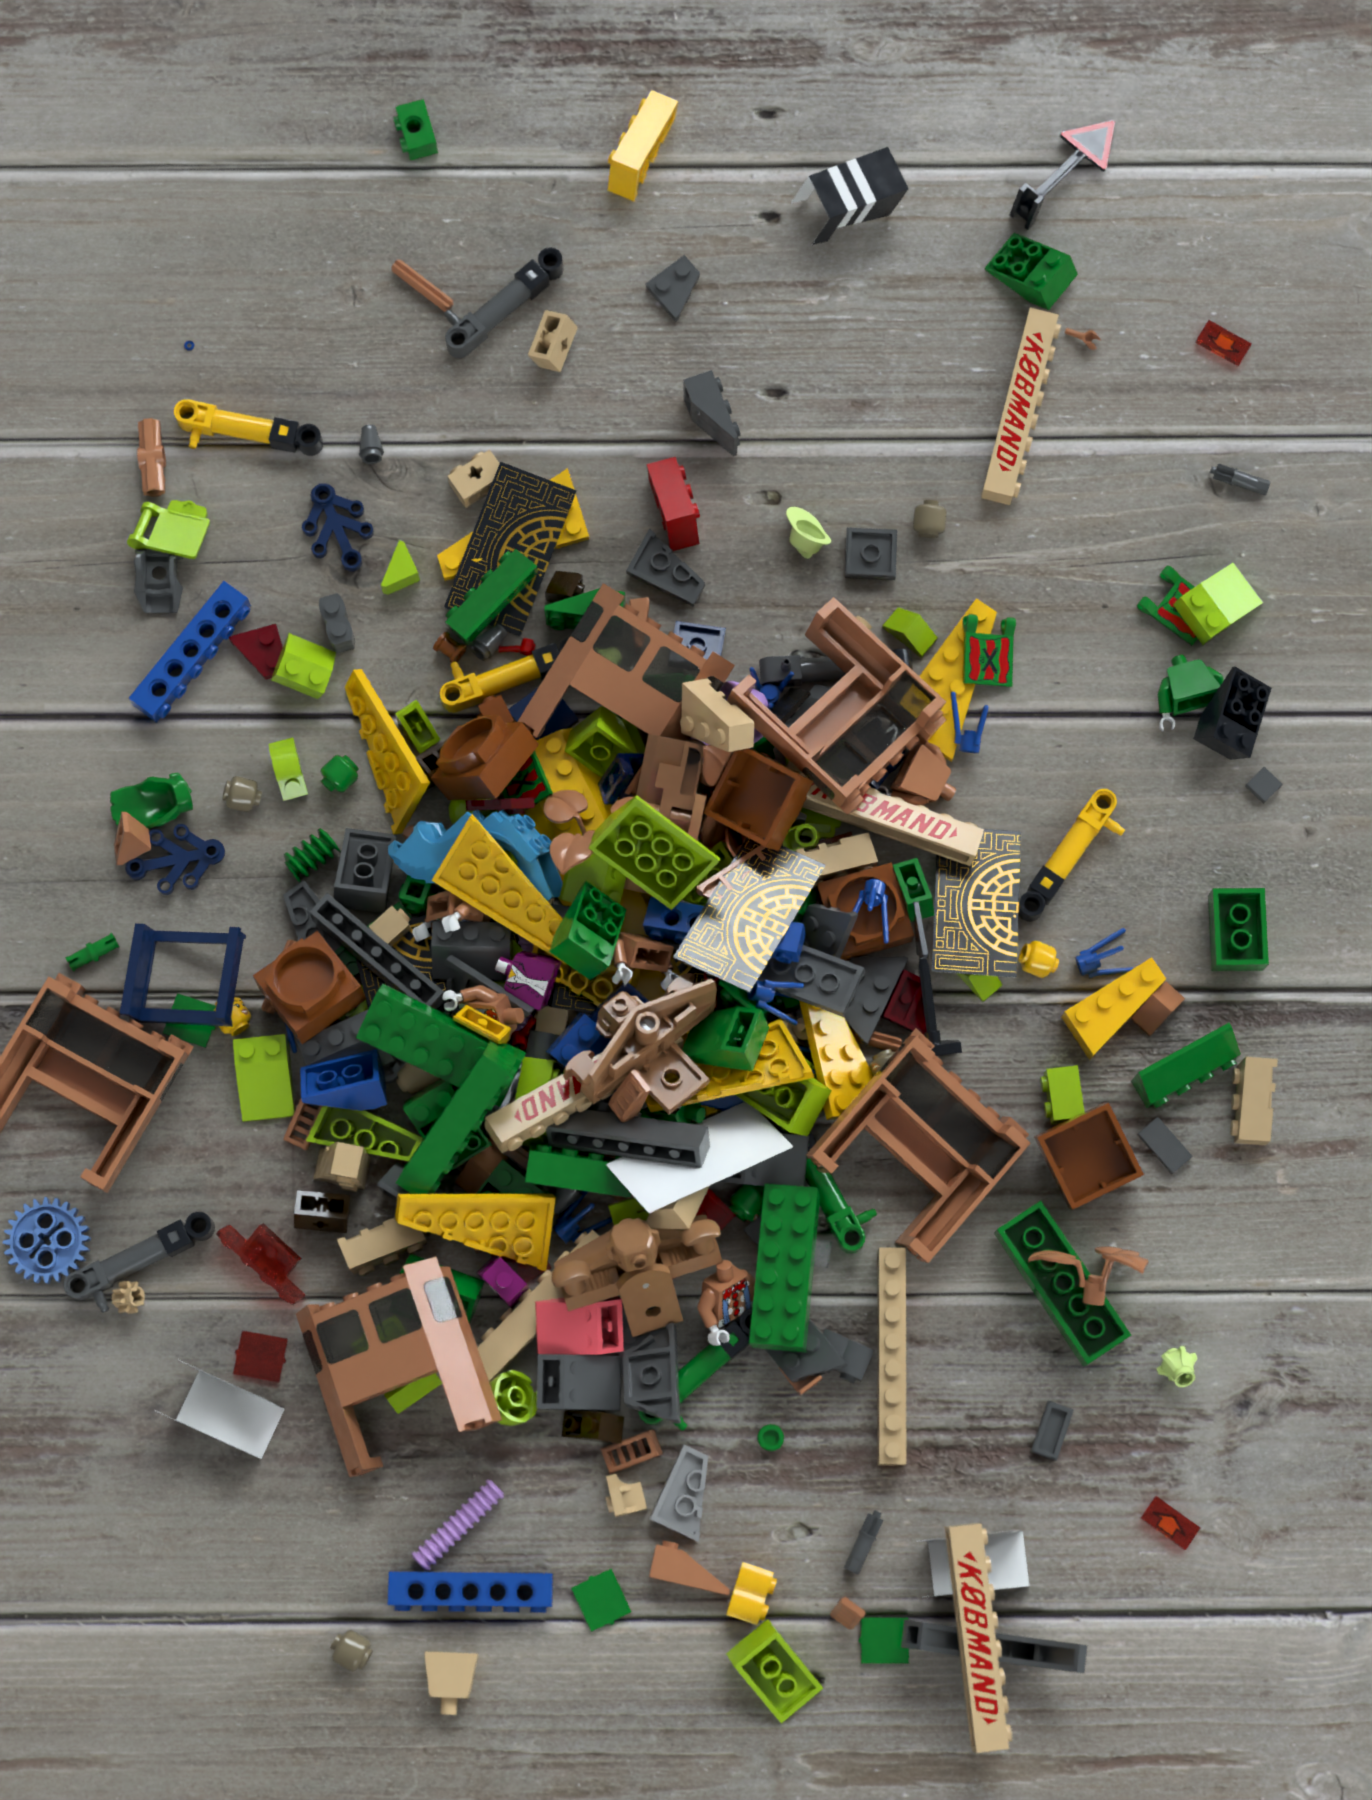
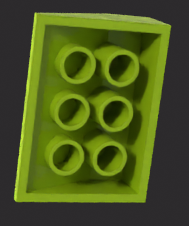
M637 795L612 813L594 831L588 848L670 910L720 861L717 855Z

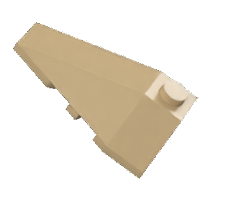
M709 1186L651 1212L646 1223L649 1224L651 1229H689Z

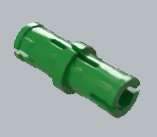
M110 933V935L93 944L91 942L85 944V948L65 958L74 972L93 960L94 962L99 961V957L120 946L116 942L113 933Z

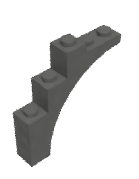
M904 1620L901 1648L960 1656L956 1627ZM995 1633L996 1640L1000 1641L1002 1656L998 1657L999 1662L1085 1673L1088 1645Z

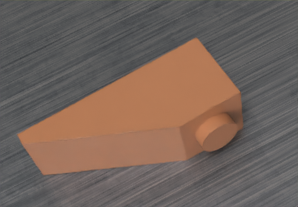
M664 1540L662 1545L656 1544L649 1575L650 1578L729 1596L730 1589L687 1553L679 1550V1544Z

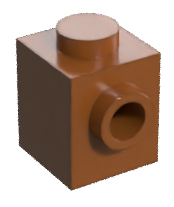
M494 695L489 696L478 705L480 714L476 715V717L500 715L505 723L514 722L501 695L497 697Z

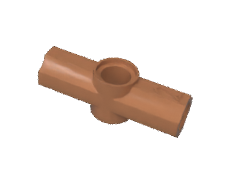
M147 418L138 422L140 447L137 448V457L142 474L143 494L150 497H158L165 494L166 489L164 476L166 456L164 446L162 445L161 423L159 420Z

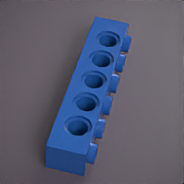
M223 581L130 695L129 700L132 705L156 723L160 718H165L171 710L170 705L176 698L179 699L184 695L187 690V684L192 678L196 679L201 674L204 663L208 659L211 660L217 654L218 646L224 639H229L238 621H242L247 617L251 606L248 598ZM222 610L230 611L227 617H218ZM208 629L214 630L212 636L208 638L202 637L204 631ZM189 650H198V653L194 657L186 656ZM174 669H182V673L179 676H170ZM165 688L166 693L163 696L157 697L154 695L157 689Z
M650 897L643 922L645 933L654 940L670 939L681 944L704 906L679 902L670 910L656 898ZM671 920L679 921L674 926L667 925V923ZM792 922L771 958H776V960L782 963H791V961L799 963L806 935L803 923Z
M389 1572L388 1605H394V1611H411V1606H421V1611H438V1606H449V1611L465 1612V1606H476V1612H492V1606L503 1607V1612H519V1607H530V1612L547 1613V1607H553V1574ZM418 1583L422 1585L424 1593L420 1599L414 1600L411 1598L409 1590L413 1584ZM441 1584H447L451 1589V1595L446 1600L439 1599L436 1594V1590ZM469 1584H474L478 1588V1596L474 1600H467L463 1594L464 1588ZM497 1584L502 1585L506 1591L504 1598L499 1601L494 1600L490 1593L492 1587ZM522 1585H529L533 1590L532 1597L527 1601H522L518 1597V1589Z

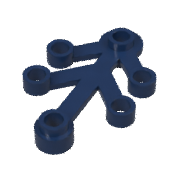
M318 484L311 491V500L314 505L308 519L302 524V530L306 536L316 535L318 532L316 523L324 509L327 519L317 542L313 543L311 547L312 553L316 558L325 557L327 554L326 545L332 532H334L343 552L341 556L343 567L348 571H356L362 565V558L357 550L352 549L343 527L358 532L363 539H370L374 534L373 526L368 522L361 523L337 514L334 506L347 509L351 516L360 517L364 513L362 502L358 500L351 501L336 495L334 488L329 484ZM323 493L328 495L327 499L321 500L319 498V496ZM354 506L361 507L358 512L352 511V508ZM308 525L314 526L312 531H307L305 528ZM365 527L370 528V532L367 534L361 532ZM317 547L324 548L321 553L315 552V549ZM350 559L357 560L355 565H349L348 561Z
M178 824L173 830L175 837L180 841L186 840L197 848V850L187 852L165 838L162 831L153 829L149 832L151 844L153 846H160L172 855L145 861L140 858H134L126 863L125 870L130 878L140 880L146 876L147 871L174 866L167 877L160 879L157 883L159 892L163 895H169L173 892L175 883L188 864L200 860L193 872L187 873L183 877L184 886L189 890H193L199 886V880L209 865L218 864L223 860L225 856L223 844L216 839L204 841L191 833L185 824ZM186 829L185 835L178 836V830ZM160 834V840L152 841L153 835ZM209 848H216L214 855L207 854ZM133 864L140 865L138 871L131 870ZM188 878H195V883L193 885H188ZM163 883L170 884V888L166 891L162 890L161 886Z

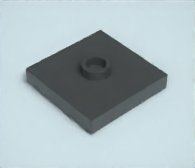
M847 528L845 578L895 580L897 530Z

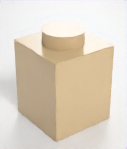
M391 906L369 926V929L392 947L411 930L408 923L411 919L401 908L397 911Z
M547 1005L540 1011L537 1010L535 1012V1031L560 1035L576 1017L577 1011Z

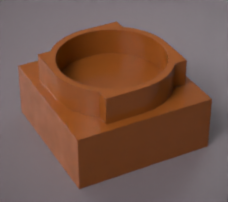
M500 715L480 716L464 725L457 726L445 741L439 753L440 758L436 762L439 768L431 779L447 800L497 799L538 747L539 743L523 722L505 723Z
M752 748L737 750L733 752L703 813L755 842L779 851L791 825L798 817L814 781Z
M892 862L817 883L816 891L820 905H824L826 908H839L843 912L853 911L859 898V893L861 890H864L867 880L878 879L886 885L884 894L888 895L889 943H884L881 904L873 907L872 911H868V905L863 901L840 959L847 961L851 957L865 956L913 941L914 932Z
M318 931L305 940L301 938L284 950L273 962L253 975L260 991L301 1044L307 1042L366 1000L361 985Z
M1104 1102L1034 1136L1069 1209L1073 1210L1144 1175L1108 1102Z

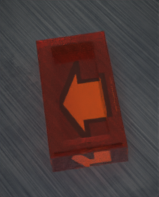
M1208 320L1195 342L1238 367L1252 343Z
M1154 1496L1140 1517L1141 1520L1183 1550L1188 1548L1200 1530L1198 1525L1157 1496Z

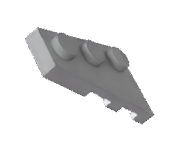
M682 1444L649 1517L650 1520L699 1542L700 1536L699 1528L703 1509L702 1501L708 1463L707 1455Z

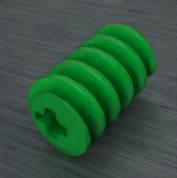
M321 828L317 830L319 838L313 834L309 835L311 844L302 840V850L296 846L292 848L294 856L287 852L284 853V863L299 883L301 882L300 873L306 877L309 876L308 867L317 871V861L323 865L326 864L325 855L332 859L335 858L333 849L341 853L334 840Z

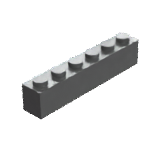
M328 893L309 911L312 921L391 988L436 1010L446 1001L442 998L444 994L442 989Z
M592 1110L577 1111L571 1114L562 1124L555 1125L554 1123L546 1128L548 1145L552 1147L570 1148L578 1151L700 1168L710 1148L708 1126L636 1116L623 1123L614 1113Z

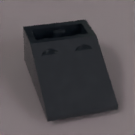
M1232 667L1201 714L1193 739L1230 760L1251 758L1272 688L1239 668Z

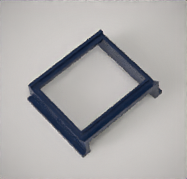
M135 923L119 1014L127 1015L139 1023L233 1027L231 1014L243 941L246 939V935L241 932L240 927H229V933L155 931L146 924ZM156 942L226 945L216 1011L145 1008Z

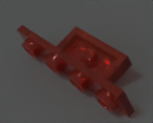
M264 1223L257 1227L248 1240L231 1225L219 1229L216 1235L221 1239L222 1244L232 1249L246 1266L255 1270L264 1283L271 1285L278 1292L282 1300L294 1305L305 1297V1294L287 1278L302 1258Z

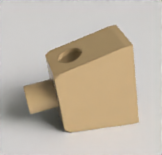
M425 1651L429 1697H441L440 1714L457 1715L458 1698L470 1697L479 1653Z

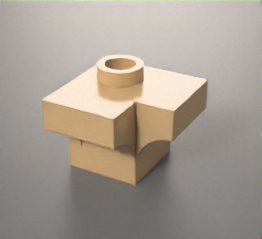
M617 1474L606 1476L610 1496L605 1498L609 1513L614 1512L615 1517H620L647 1510L641 1482L626 1484L619 1480Z

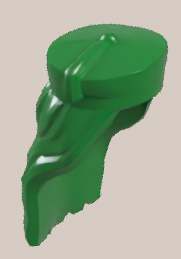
M171 773L169 779L154 776L148 777L139 784L111 791L110 803L112 806L110 811L112 819L116 821V826L118 827L121 812H127L148 829L164 825L176 819L180 813L193 810L192 790L179 773Z

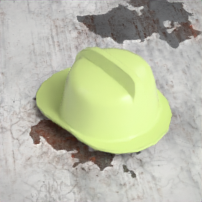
M798 507L787 509L786 515L792 525L790 543L804 558L809 559L813 554L819 552L823 545L831 543L830 537L812 514Z

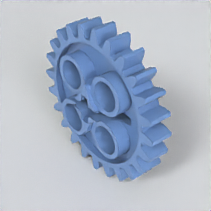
M44 1197L43 1205L38 1200L33 1199L32 1208L27 1204H23L25 1210L23 1214L15 1211L18 1219L17 1221L8 1220L13 1228L12 1230H4L10 1236V1239L4 1240L3 1244L10 1246V1249L6 1250L4 1254L13 1256L8 1263L11 1266L18 1264L15 1269L16 1273L20 1274L25 1271V1279L29 1280L34 1275L35 1283L39 1284L43 1277L45 1283L50 1284L51 1277H54L57 1282H61V1274L68 1276L70 1268L79 1270L76 1262L78 1260L86 1261L81 1253L90 1251L89 1248L84 1246V1242L91 1241V1238L83 1234L90 1228L85 1225L81 1226L85 1221V1217H76L79 1212L77 1208L69 1211L70 1203L67 1201L60 1207V1200L58 1198H55L51 1204L49 1198ZM48 1215L52 1216V1225L45 1229L42 1228V1219ZM64 1223V1226L61 1229L57 1230L59 1224ZM70 1233L72 1236L70 1244L61 1246L60 1238L62 1235ZM28 1235H33V1245L29 1248H24L22 1244L23 1239ZM44 1236L49 1237L52 1242L49 1246L44 1244ZM37 1251L35 1257L31 1259L30 1255ZM52 1253V1263L48 1266H43L41 1262L43 1255Z

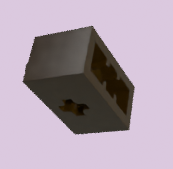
M297 1190L294 1228L347 1233L350 1195Z

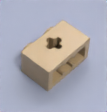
M545 310L528 356L540 368L561 372L578 327L566 314Z
M490 449L484 453H477L471 458L469 463L464 466L459 465L451 470L450 475H448L450 487L465 508L483 498L489 492L500 464Z

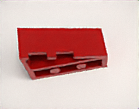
M676 457L646 464L657 509L659 508L663 519L662 525L664 530L667 531L669 548L673 552L700 544L696 521L697 518H700L697 503L692 504L691 502L693 493L690 484L685 485L684 480H687L684 466L678 465Z

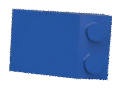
M579 1012L547 1049L546 1053L565 1068L567 1063L580 1052L590 1050L594 1052V1056L603 1052L611 1038H604L596 1030V1023L585 1013Z
M377 1049L300 1067L302 1103L357 1111L377 1109L380 1106L387 1105L385 1072Z

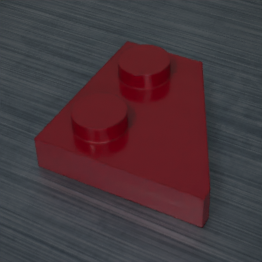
M276 624L229 636L231 644L244 655L247 661L257 669L265 680L272 678L283 649Z

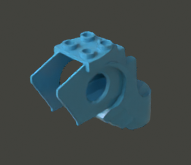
M475 810L472 813L466 812L447 831L442 822L419 821L414 826L412 834L403 844L394 840L388 846L389 856L407 875L414 879L425 880V883H435L431 881L469 817L473 814L500 847L514 855L519 869L547 901L560 896L563 882L551 858L550 844L552 841L534 828L536 824L528 815L523 817L520 814L509 816L502 810L498 813L494 812L486 818L479 810Z

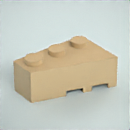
M708 678L682 683L681 733L727 752L754 747V721L736 704L731 705L725 700L726 695L722 691L717 692L711 687L712 682Z
M869 832L839 839L838 842L828 845L821 843L817 845V848L804 851V848L796 849V852L826 865L812 889H816L817 883L870 869L878 863Z
M1245 1057L1237 1065V1068L1233 1069L1232 1083L1236 1084V1094L1232 1095L1231 1108L1235 1110V1120L1231 1121L1230 1133L1231 1136H1235L1234 1143L1267 1145L1271 1141L1273 1108H1271L1272 1092H1275L1276 1085L1272 1083L1273 1067H1277L1278 1059Z
M341 1142L333 1143L330 1147L326 1146L325 1149L321 1148L319 1150L313 1180L338 1184L342 1186V1190L357 1192L358 1188L365 1189L371 1158L364 1147Z
M395 1218L384 1221L382 1225L370 1230L368 1228L360 1230L359 1235L346 1240L345 1237L337 1239L349 1269L354 1275L359 1273L360 1276L373 1272L375 1270L374 1266L380 1263L389 1265L398 1261V1256L405 1252H408L409 1255L410 1253H417L424 1249V1244L428 1243L423 1231L398 1224Z

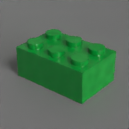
M1213 888L1208 895L1211 971H1263L1269 965L1265 888Z

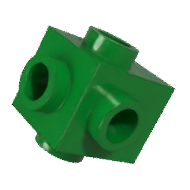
M407 875L405 883L400 888L399 899L408 913L420 915V913L426 914L427 898L438 893L433 883H425V880L414 879Z

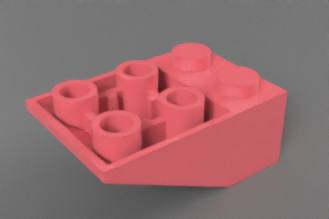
M612 1297L572 1311H568L564 1298L535 1301L537 1354L600 1355L624 1351L622 1300L620 1297Z

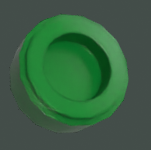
M765 1425L758 1433V1444L765 1451H776L784 1442V1433L777 1425Z

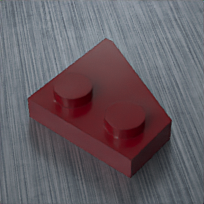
M534 798L466 800V811L497 810L498 813L504 810L507 814H525V808H535Z
M903 970L882 1018L910 1032L917 1029L924 1035L926 1025L920 977L907 970Z

